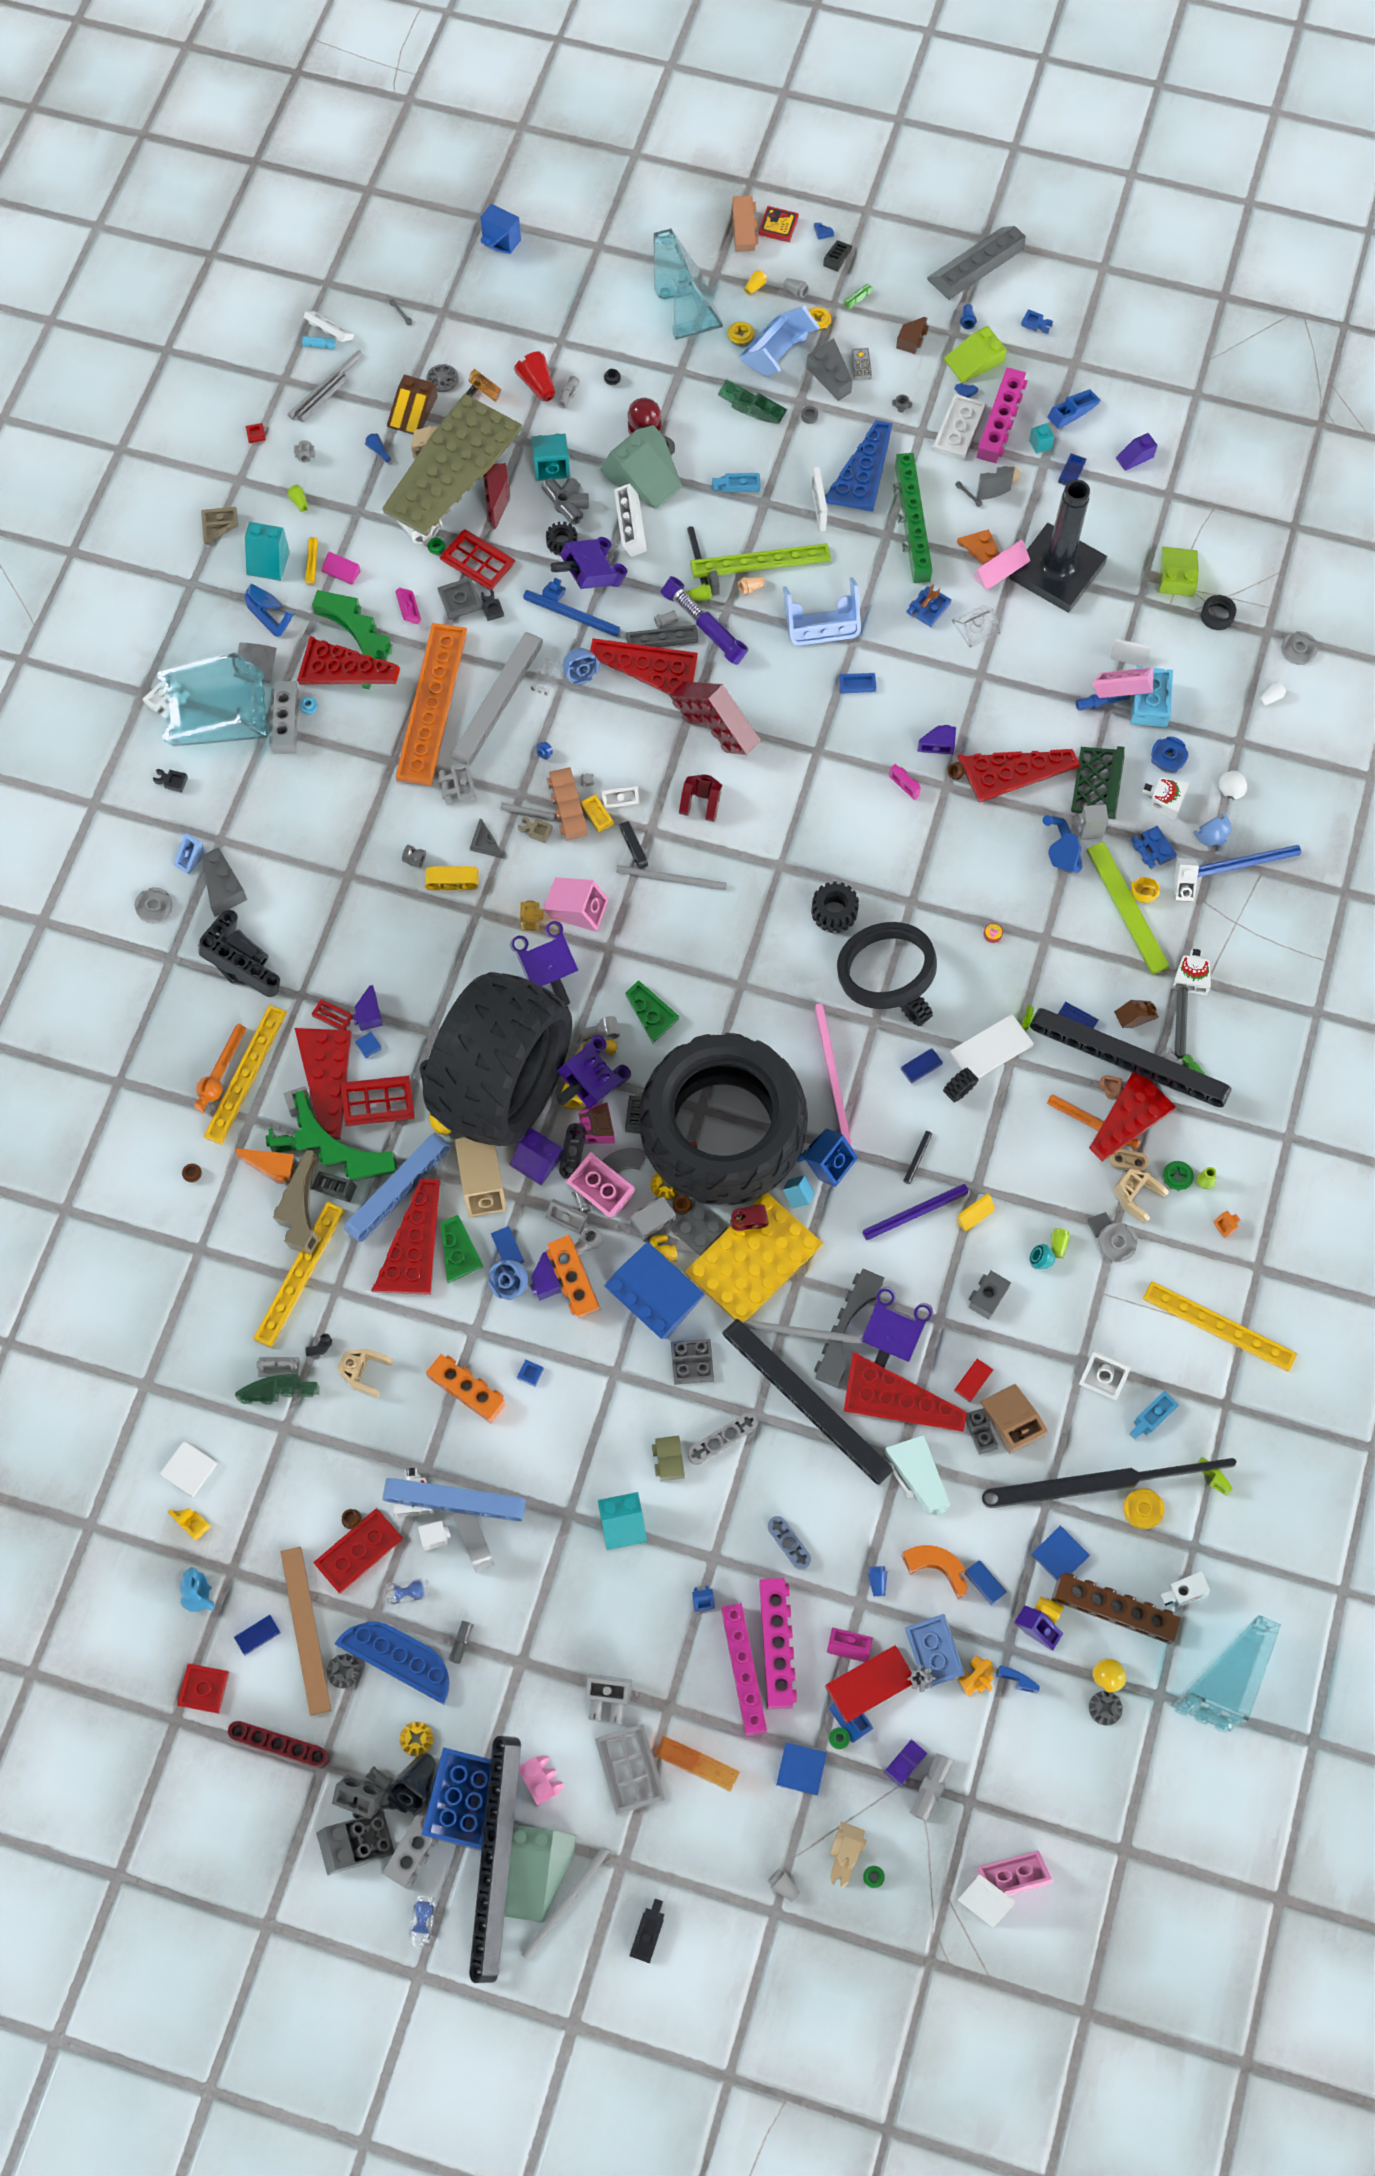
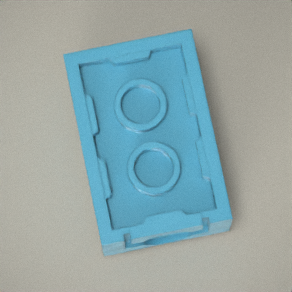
M1153 668V693L1132 695L1131 724L1167 728L1171 717L1173 670L1167 669L1165 671V669Z

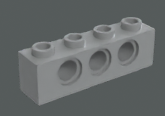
M275 682L274 689H271V698L274 700V704L270 706L273 720H270L272 736H269V746L273 747L274 754L296 753L299 699L297 682Z
M429 1796L426 1807L422 1813L416 1815L382 1872L383 1875L404 1888H407L408 1885H413L418 1876L416 1874L419 1866L423 1867L429 1858L427 1852L431 1846L435 1847L439 1841L421 1835L430 1801ZM418 1837L424 1839V1846L421 1849H415L413 1846L414 1840ZM405 1857L413 1859V1864L408 1869L402 1867V1861Z

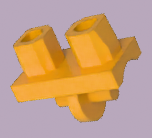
M975 1656L970 1662V1666L975 1671L969 1675L964 1670L965 1676L957 1678L968 1697L975 1690L981 1693L984 1689L989 1692L993 1689L990 1682L994 1679L991 1675L994 1668L988 1658L984 1660Z

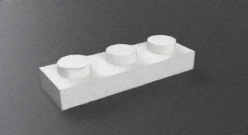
M305 311L303 318L307 319L309 324L321 327L323 332L333 334L341 342L353 340L354 333L315 311Z

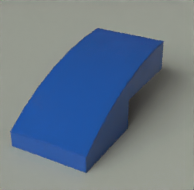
M1001 1665L997 1669L996 1677L1017 1681L1016 1690L1036 1694L1039 1692L1040 1686L1023 1673Z

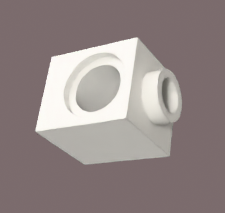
M442 1520L418 1527L425 1551L449 1544L447 1539L451 1537L448 1525L444 1526Z

